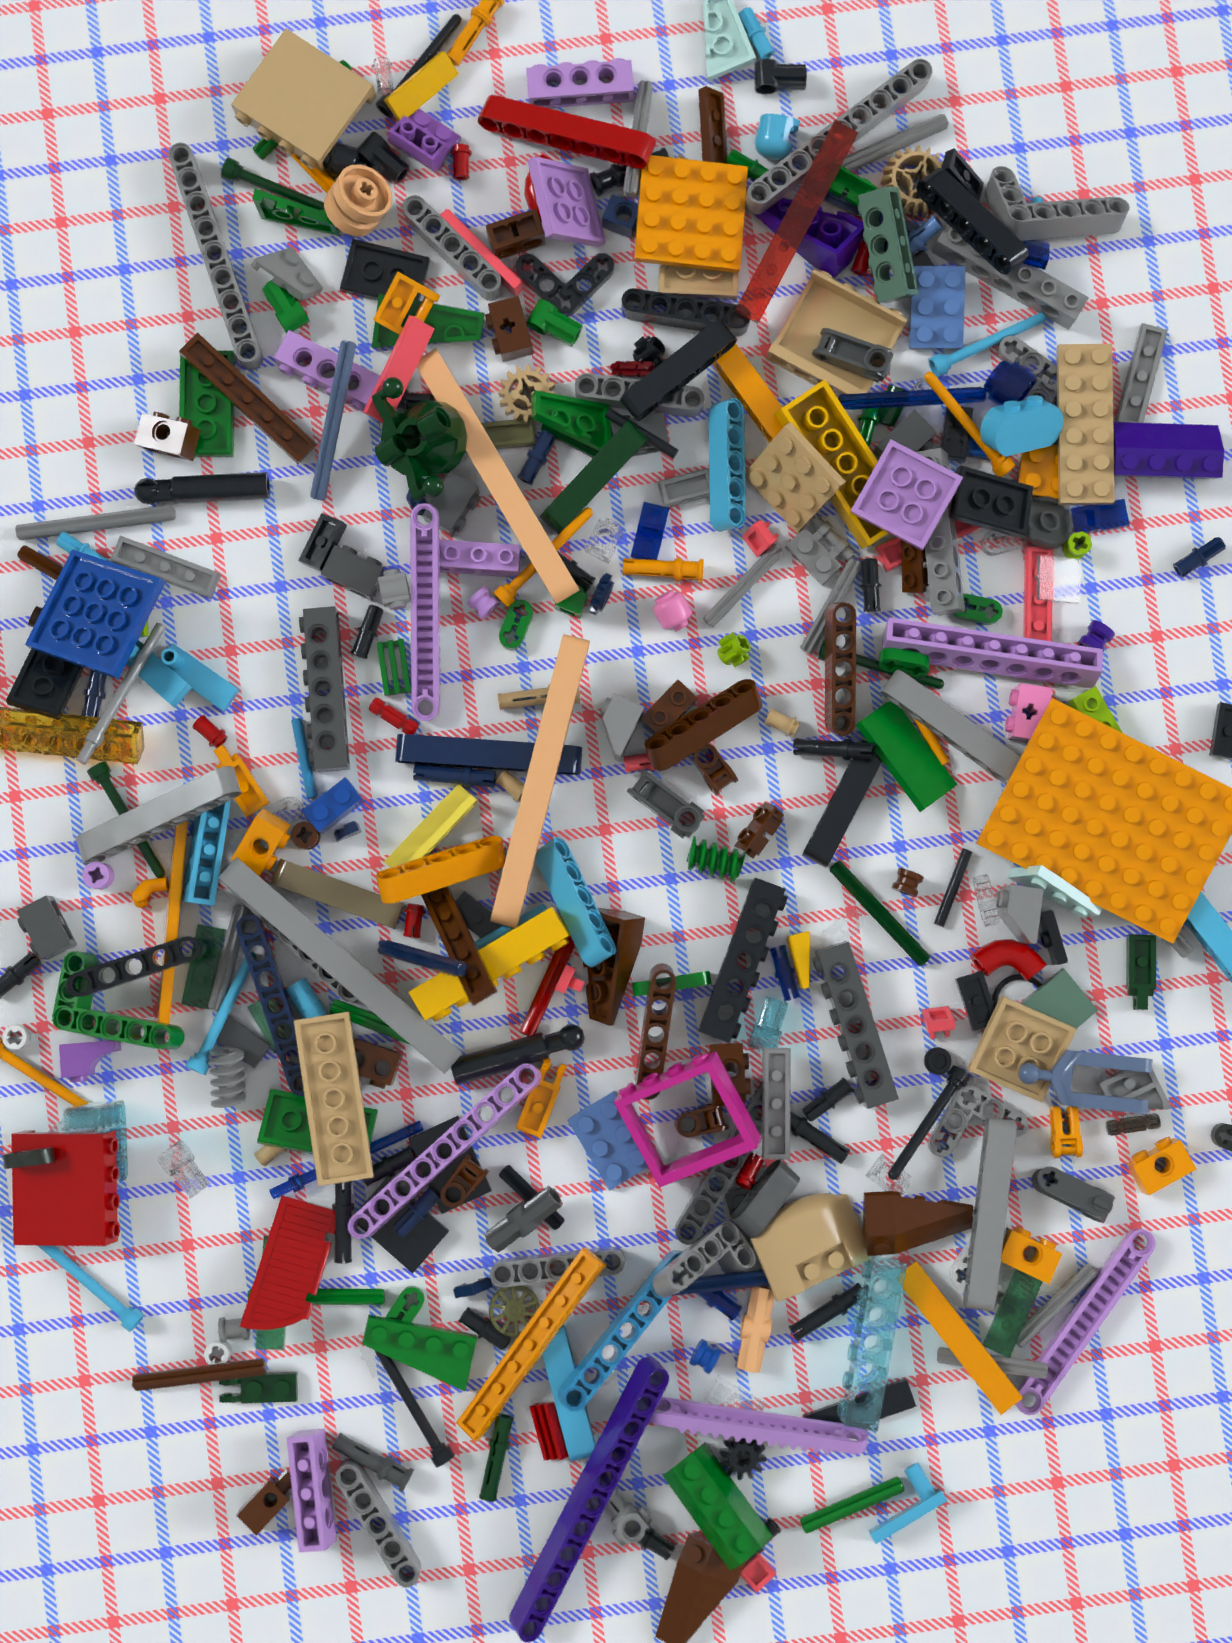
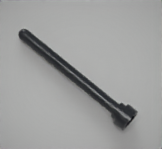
M454 14L393 91L436 55L461 23L460 15ZM390 93L382 95L376 102V107L386 117L393 118V113L384 101L390 95Z
M953 1065L947 1073V1085L889 1170L888 1177L891 1180H896L900 1176L955 1091L960 1090L962 1086L965 1087L971 1079V1076L960 1067Z
M375 1351L430 1445V1453L432 1454L430 1458L436 1468L444 1465L455 1456L449 1445L446 1446L444 1442H440L392 1358Z

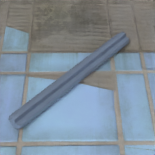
M342 340L340 343L310 497L316 500L326 499L356 350V343Z

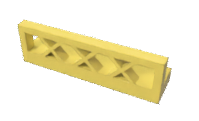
M457 784L384 862L389 867H394L428 856L479 802L460 784Z

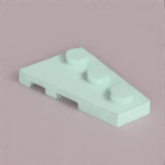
M703 0L707 82L755 63L756 56L733 0Z
M1042 865L1029 866L1027 869L1023 867L1011 868L1007 877L1025 887L1044 889V897L1071 910L1074 915L1080 918L1099 916L1102 911V907L1092 903L1089 896Z

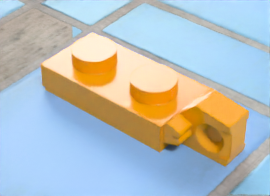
M223 745L213 750L221 762L216 768L232 766L234 768L241 790V795L234 799L247 818L270 804L261 787L237 753L231 756Z

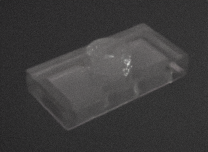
M717 1375L704 1399L709 1404L761 1412L766 1406V1402Z

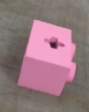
M1020 683L1015 687V690H1011L1009 705L1012 706L1011 716H1007L1005 723V732H1009L1008 740L1029 741L1051 699L1053 688ZM1026 708H1028V713L1032 714L1028 719H1026V714L1022 713Z

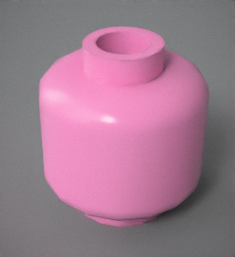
M670 590L655 599L656 604L653 606V612L663 629L673 628L676 632L689 624L687 619L691 617L692 609L681 592Z

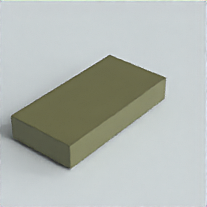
M529 418L528 424L524 423V419L481 423L496 450L529 447L536 444L533 418Z

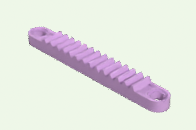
M428 503L415 506L410 516L412 712L421 721H430L438 714L441 684L439 513L433 505ZM422 509H427L432 513V521L428 525H423L418 521L417 515ZM429 700L433 704L432 713L427 715L421 713L418 707L420 701Z
M1134 1228L1126 1234L1116 1250L1112 1251L1111 1257L1105 1261L1104 1267L1098 1271V1275L1092 1281V1284L1086 1288L1084 1295L1080 1296L1079 1302L1073 1306L1072 1312L1066 1316L1065 1322L1061 1323L1060 1329L1054 1333L1053 1339L1041 1351L1040 1357L1035 1361L1048 1364L1047 1378L1041 1379L1026 1376L1017 1390L1022 1396L1027 1392L1035 1394L1036 1401L1031 1407H1024L1021 1400L1016 1403L1015 1406L1022 1413L1034 1415L1043 1408L1150 1257L1155 1248V1239L1149 1231L1142 1228ZM1137 1235H1144L1147 1239V1245L1142 1250H1136L1133 1245V1240Z
M661 1397L655 1409L665 1412L654 1411L649 1421L655 1425L678 1428L682 1434L687 1429L690 1430L691 1435H695L697 1431H700L703 1437H706L708 1433H712L713 1438L717 1439L721 1434L725 1440L734 1436L736 1442H739L741 1438H745L749 1444L753 1439L757 1441L758 1445H762L764 1441H767L769 1447L779 1443L780 1448H784L788 1444L792 1450H795L797 1446H801L803 1452H806L808 1448H812L816 1454L822 1449L825 1455H829L831 1451L861 1454L866 1451L868 1442L867 1431L855 1425Z

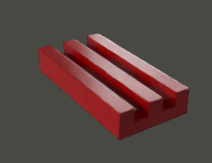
M535 1403L529 1406L544 1461L549 1459L563 1460L569 1457L555 1403Z

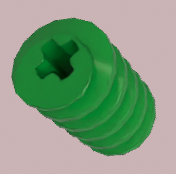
M694 836L686 862H688V870L692 871L695 865H698L700 874L706 868H709L710 877H713L716 871H719L720 880H723L729 874L730 883H733L739 877L746 852L739 858L738 849L734 848L728 854V849L725 845L718 852L717 843L713 842L707 848V842L703 839L697 845L696 837Z

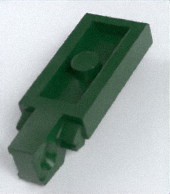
M1126 935V989H1128V996H1133V1010H1148V996H1153L1154 990H1156V935Z

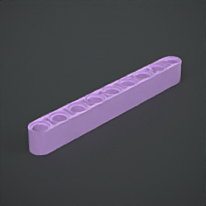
M522 1064L511 1072L351 1217L348 1223L350 1234L354 1238L362 1239L371 1237L538 1087L542 1079L540 1070L534 1065ZM526 1069H531L534 1072L535 1077L530 1084H524L521 1079V1075ZM510 1087L514 1092V1097L512 1101L505 1103L501 1099V1092L503 1089ZM485 1106H490L493 1110V1117L485 1122L482 1120L480 1113ZM466 1124L471 1126L473 1131L471 1138L468 1140H464L460 1136V1130ZM444 1143H448L452 1148V1153L447 1159L441 1157L439 1151ZM423 1162H427L431 1166V1173L426 1178L419 1173V1167ZM403 1180L407 1181L410 1185V1192L406 1196L401 1195L398 1189L399 1184ZM382 1199L388 1201L390 1206L388 1213L385 1215L381 1214L378 1210V1204ZM361 1218H365L369 1223L366 1233H361L358 1230L357 1224Z

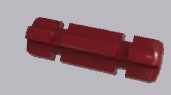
M616 361L610 365V369L612 370V376L640 378L641 376L643 378L654 369L655 364L651 361H644V363L642 361Z

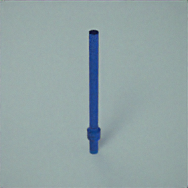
M419 1120L371 1142V1154L423 1131L424 1128L421 1121ZM312 1169L302 1175L297 1173L288 1177V1181L269 1189L272 1198L276 1199L291 1191L295 1193L304 1189L306 1184L317 1180L316 1170Z

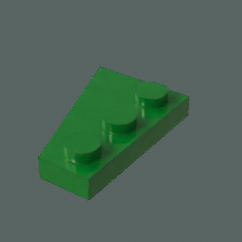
M258 189L254 190L252 199L261 219L338 236L340 229L335 227L330 221L325 210H318Z
M537 390L532 394V418L598 451L612 438L611 421L605 418L610 408L609 404Z

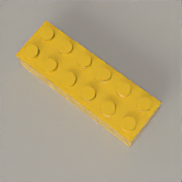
M824 379L774 414L782 427L791 422L846 481L830 498V501L862 549L888 534L886 531L851 513L852 507L878 461L826 379Z
M550 907L481 948L479 953L496 987L499 985L497 982L499 978L504 976L506 980L522 971L520 966L526 962L530 966L545 958L546 956L543 952L551 948L552 951H557L569 943L567 938L571 935L556 907ZM442 972L408 992L425 1021L433 1019L434 1022L439 1021L452 1013L450 1009L452 1006L457 1005L459 1008L470 1002L458 976L455 977Z

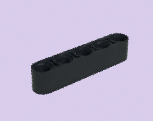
M937 168L917 183L916 189L919 197L999 273L1007 275L1028 259L1029 254L1025 244L946 170Z
M636 288L626 290L621 298V312L623 316L633 321L702 331L714 322L707 320L705 315L714 313L735 337L744 335L750 323L749 310L744 306ZM631 300H635L640 306L629 308L626 304ZM657 304L663 305L666 308V310L662 313H658L653 310V307ZM681 309H689L692 315L684 317L679 314V311ZM734 317H740L744 320L745 323L742 325H735L732 323L731 319Z
M720 319L715 320L628 389L620 398V402L637 422L643 420L727 353L736 344L737 338Z
M862 739V741H861L862 743H868V742H867L866 740H864V739ZM877 754L874 760L851 759L802 856L825 868L828 866L882 763Z
M181 937L75 972L67 980V989L73 996H90L195 961L202 955L203 945L195 937ZM187 941L193 942L196 948L195 953L190 957L185 956L182 952V947ZM160 950H165L169 955L168 962L163 966L159 965L156 961V954ZM133 959H138L142 963V969L138 974H133L129 969V964ZM108 967L115 972V978L111 983L105 982L102 976L103 971ZM81 976L85 977L88 981V988L84 992H80L76 988V981Z

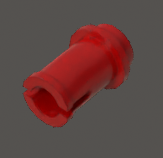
M455 144L451 150V155L453 156V179L460 181L470 179L469 157L472 155V151L469 150V145Z
M862 240L858 247V253L850 270L852 273L863 277L867 276L868 260L870 257L868 245L864 240Z
M205 715L200 716L193 724L192 728L209 741L210 747L218 748L228 738L225 735V730H219Z
M408 903L407 908L404 909L407 914L403 936L411 937L412 934L414 938L421 937L423 914H426V911H423L424 905Z
M752 1152L747 1157L740 1173L737 1174L735 1181L738 1186L750 1190L751 1186H755L756 1182L754 1180L764 1163V1159L761 1156L755 1154V1157H753L754 1153Z

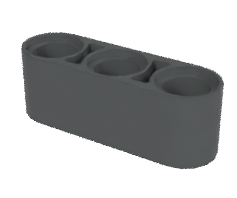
M781 1159L775 1160L769 1165L755 1186L752 1187L733 1212L731 1220L749 1237H757L796 1188L800 1177Z

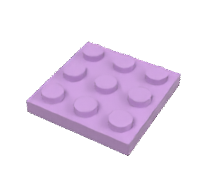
M536 156L528 160L530 177L533 182L536 202L539 207L546 238L594 247L606 244L588 168Z
M890 439L852 507L851 513L923 551L963 477Z

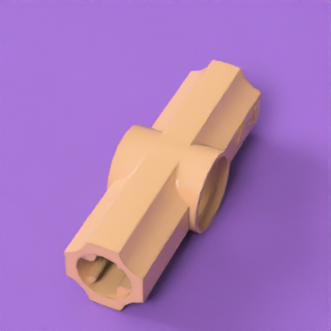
M768 1286L751 1287L747 1312L744 1313L740 1330V1338L742 1339L736 1367L747 1372L760 1373L765 1343H768L771 1333L772 1319L770 1317L774 1304V1294Z

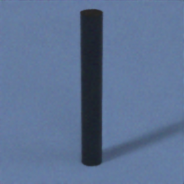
M609 408L605 415V418L620 427L629 420ZM629 420L648 438L646 443L672 459L675 458L679 449Z
M964 848L961 850L934 921L935 925L945 926L972 855L970 850Z

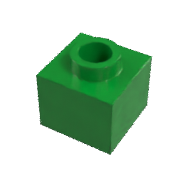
M578 586L580 591L558 604L555 603V610L580 619L587 603L588 595L584 593L585 590Z

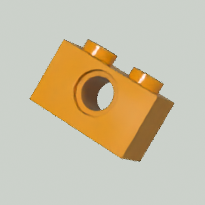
M263 808L254 818L231 860L233 861L236 857L239 858L258 876L265 870L270 872L278 859L274 856L278 848L282 850L291 837L287 832L292 825ZM259 839L265 840L268 843L269 849L261 847Z
M1165 1137L1155 1143L1156 1147L1148 1152L1142 1150L1131 1156L1132 1161L1126 1163L1141 1193L1151 1195L1196 1170L1181 1140ZM1159 1157H1163L1165 1161V1166L1161 1171H1157L1154 1166L1156 1159Z
M1016 1226L1015 1230L1007 1227V1233L1003 1239L1001 1262L1049 1284L1062 1256V1253L1055 1250L1057 1245L1042 1237L1040 1242L1031 1239L1032 1233L1021 1227ZM1028 1246H1033L1035 1250L1034 1256L1029 1260H1025L1023 1257L1024 1249Z

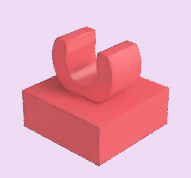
M762 520L754 523L741 536L757 558L763 555L779 537L777 533L772 535L768 529L771 524L769 522L764 523Z
M565 965L555 990L565 994L567 988L570 987L581 992L585 982L573 977L576 971L575 968Z
M949 1006L922 1009V1019L931 1039H935V1032L943 1031L945 1038L950 1036V1030H955V1020Z

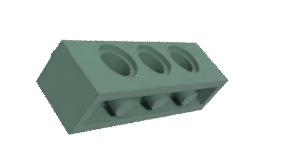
M885 186L858 195V211L863 219V237L868 245L870 256L868 263L873 272L875 282L874 293L878 298V303H891L919 295L899 187ZM882 213V215H883V222H882V224L880 225V223H879V216H880V214ZM886 240L888 241L887 251H885L884 249V243ZM891 267L894 271L892 278H890L889 276V270Z

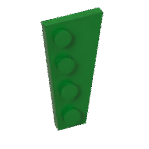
M379 294L376 313L386 294ZM413 301L401 324L402 327H404L409 315H416L422 301ZM433 303L424 323L435 329L428 344L481 340L485 312ZM375 321L371 348L395 346L400 335Z
M368 1315L362 1345L465 1391L477 1335Z

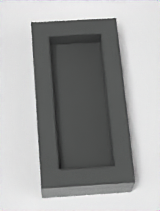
M228 1015L216 1040L223 1046L236 1047L243 1050L245 1057L242 1060L253 1068L257 1067L272 1046L230 1015Z

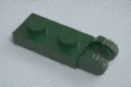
M266 1372V1374L219 1381V1384L223 1386L241 1384V1393L220 1394L219 1402L222 1403L240 1401L241 1403L297 1402L298 1400L297 1372Z

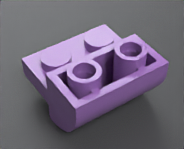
M421 109L416 110L408 118L403 116L388 134V141L433 172L443 167L445 158L451 153L453 146L460 143L461 138L460 135Z

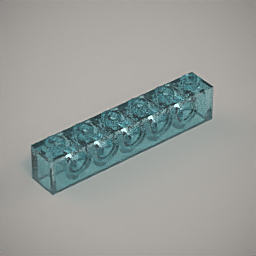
M869 1256L868 1261L863 1263L862 1277L865 1278L864 1287L859 1289L857 1296V1305H860L859 1315L854 1317L852 1332L855 1333L854 1343L849 1345L847 1360L850 1361L849 1372H844L842 1381L845 1395L844 1400H839L837 1414L845 1426L878 1432L907 1266L902 1260L882 1256ZM879 1280H885L886 1289L881 1293H876L874 1290L875 1283ZM876 1307L881 1308L882 1314L880 1318L870 1320V1311ZM875 1335L877 1337L876 1344L871 1348H866L864 1345L865 1339L868 1336ZM863 1364H872V1370L868 1375H860L859 1371ZM860 1391H866V1400L862 1403H856V1394Z

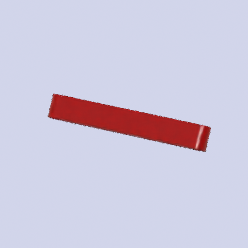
M497 95L487 97L478 117L479 125L493 133L636 169H644L647 166L656 145L655 139L642 131Z

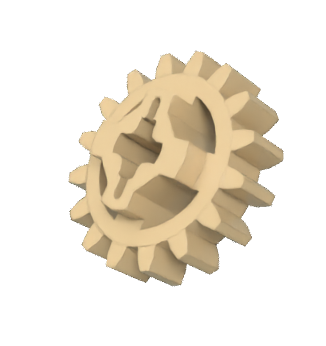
M528 364L525 371H522L519 366H516V374L508 371V381L501 380L500 382L504 389L498 390L499 397L503 398L500 400V406H507L505 415L509 416L513 413L514 421L519 420L521 417L524 418V423L528 424L529 418H532V400L530 403L529 399L523 395V386L531 396L535 390L556 394L552 391L555 388L554 382H548L549 374L546 373L541 376L540 367H537L535 371H531V367ZM528 379H533V380H535V381H537V382L534 383V382H532V381H530V380H528ZM517 382L518 386L516 390L511 391L510 394L512 386ZM520 406V407L525 408V409H527V410H521V409H519V408H517V407Z

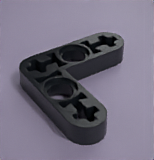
M605 253L595 255L566 285L532 254H523L517 259L516 271L520 279L541 299L550 302L561 314L570 317L611 278L614 273V260ZM524 263L527 265L533 263V271L538 275L534 282L532 281L534 280V274L530 270L523 271ZM597 263L602 265L608 263L607 271L602 269L596 274V279L598 280L596 281L593 274L598 270ZM549 279L554 283V288L548 292L542 291L539 287L540 282ZM581 279H587L591 282L592 286L588 291H580L576 286L577 282ZM559 289H561V291H559V296L564 301L570 299V308H568L567 306L561 308V301L556 296Z

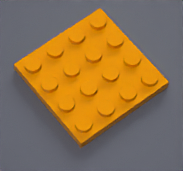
M651 155L647 166L641 169L634 262L739 273L748 166Z

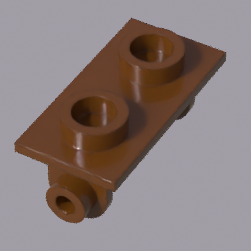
M901 540L902 592H927L926 587L929 586L927 567H923V562H926L925 548L921 551Z
M764 802L754 812L753 820L748 827L739 833L738 841L734 846L745 851L753 859L756 855L759 856L769 842L762 834L765 831L773 836L783 822L782 817L784 814L777 810L776 806Z

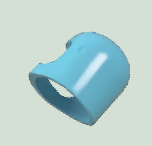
M773 113L761 115L755 137V148L758 154L769 160L786 158L792 150V145L788 139L789 134L796 133L799 130L800 121L792 117Z

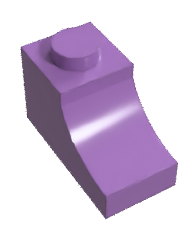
M108 1040L59 1045L61 1078L70 1077V1082L87 1081V1076L95 1075V1068L103 1057L121 1050V1042Z

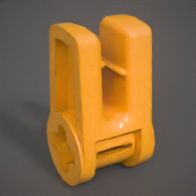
M1050 1106V1149L1052 1157L1060 1158L1061 1155H1074L1075 1158L1082 1157L1083 1142L1080 1134L1078 1107L1068 1106L1066 1108L1067 1134H1064L1062 1125L1064 1120L1062 1119L1061 1108L1059 1106ZM1062 1144H1071V1146L1062 1147Z

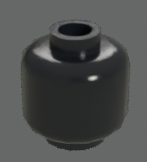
M336 142L323 161L326 173L336 179L344 168L350 165H363V160L359 159L357 148L340 142Z

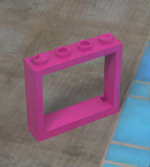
M716 1051L708 1055L706 1053L703 1055L698 1054L691 1059V1062L684 1065L681 1062L670 1066L667 1072L660 1075L652 1073L639 1084L629 1083L625 1088L619 1090V1094L614 1101L659 1188L755 1150L761 1139ZM708 1072L740 1135L664 1165L632 1103Z

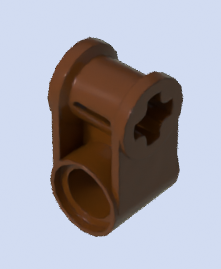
M707 744L693 753L692 761L715 796H718L720 790L730 783L739 781L734 771L723 760L713 745ZM700 750H708L711 753L712 760L710 763L703 764L699 761L698 753ZM725 775V778H723L719 782H716L717 779Z
M712 1103L678 1114L674 1121L676 1131L687 1138L729 1129V1125L725 1123L722 1106H712ZM685 1117H692L695 1122L694 1128L689 1132H684L681 1129V1121Z
M467 1154L441 1191L442 1202L448 1207L455 1208L460 1206L469 1194L477 1188L489 1170L487 1168L483 1170ZM466 1168L472 1171L476 1176L471 1174L468 1170H466ZM453 1186L460 1189L461 1198L458 1201L452 1202L448 1200L446 1191L449 1187Z

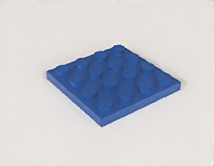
M72 549L25 645L32 650L119 680L165 582L159 577Z

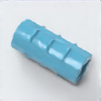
M306 978L299 980L285 990L292 1000L291 1002L298 1010V1014L303 1019L328 1015L321 1000H319Z

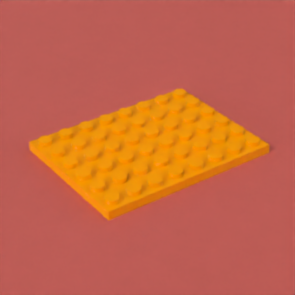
M1051 698L983 827L976 844L1025 869L1029 866H1044L1089 896L1090 902L1173 944L1232 834V788Z

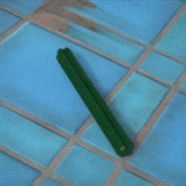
M841 861L835 862L829 870L917 965L922 966L930 959V955Z

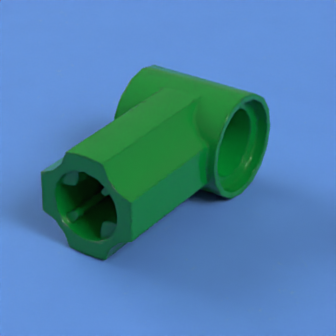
M272 280L267 282L262 288L265 297L275 310V316L286 334L288 330L294 332L310 322L299 301H295L286 289L279 287Z
M543 299L538 300L526 321V325L535 332L542 335L549 334L570 347L576 343L583 328L582 324L561 314L553 304Z

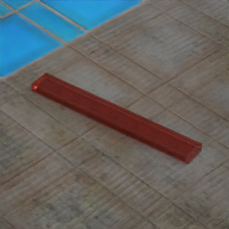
M837 120L834 121L735 312L757 324L759 323L859 132Z

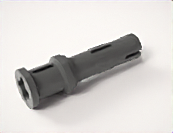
M339 1433L331 1448L377 1473L379 1480L385 1479L399 1487L400 1492L404 1491L414 1472L413 1468L407 1469L394 1462L393 1457L387 1456L385 1458L342 1433Z

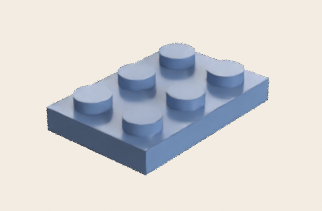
M914 266L919 295L910 297L909 348L962 349L966 266Z
M614 1091L567 1119L609 1191L648 1167L614 1104L617 1097Z

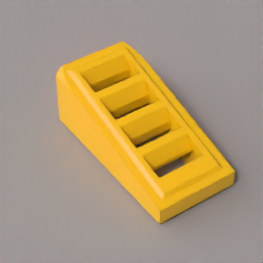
M806 931L787 936L786 938L800 989L809 988L810 932Z

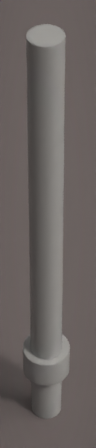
M161 623L155 624L95 728L90 730L85 737L86 743L76 758L79 763L86 765L95 748H99L105 739L103 736L166 629Z

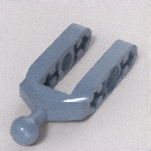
M1065 1050L1050 1070L1038 1069L1033 1063H1025L1019 1068L1018 1076L1024 1084L1028 1085L1034 1084L1038 1080L1049 1081L1061 1105L1148 1114L1149 1100L1071 1092L1073 1065L1152 1073L1153 1059Z

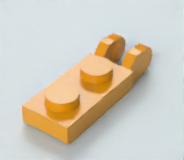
M551 1059L544 1060L540 1070L542 1076L541 1083L528 1095L515 1128L538 1138L542 1137L561 1088L559 1086L567 1067V1065L561 1063L557 1069L554 1083L545 1081L543 1079L549 1070Z

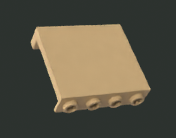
M285 29L231 103V106L239 123L245 127L250 125L257 129V133L267 141L272 139L278 143L279 148L286 154L292 155L293 153L298 156L306 167L310 169L315 167L323 172L325 170L322 163L363 104L365 102L370 105L376 98L373 84L290 30Z
M813 269L806 287L777 339L768 350L766 359L813 385H817L826 379L837 398L859 409L874 381L864 378L862 375L822 362L812 355L813 349L817 348L822 337L820 334L822 328L833 329L892 350L907 319L903 317L900 311L893 308L887 309L880 305L876 298L872 296L865 297L859 294L853 286L847 283L841 284L833 280L834 278L825 271L818 272ZM876 359L870 364L874 367H881L884 362Z

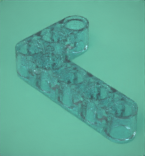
M124 1101L92 1102L66 1108L63 1115V1127L67 1135L104 1133L116 1130V1138L119 1143L116 1153V1165L119 1168V1178L117 1181L126 1180L128 1159Z

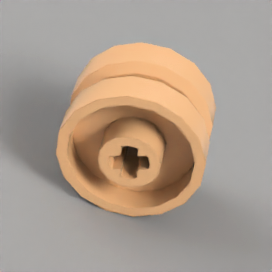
M350 165L344 168L324 197V208L327 217L335 227L352 236H366L373 232L392 205V192L389 184L381 174L364 165Z

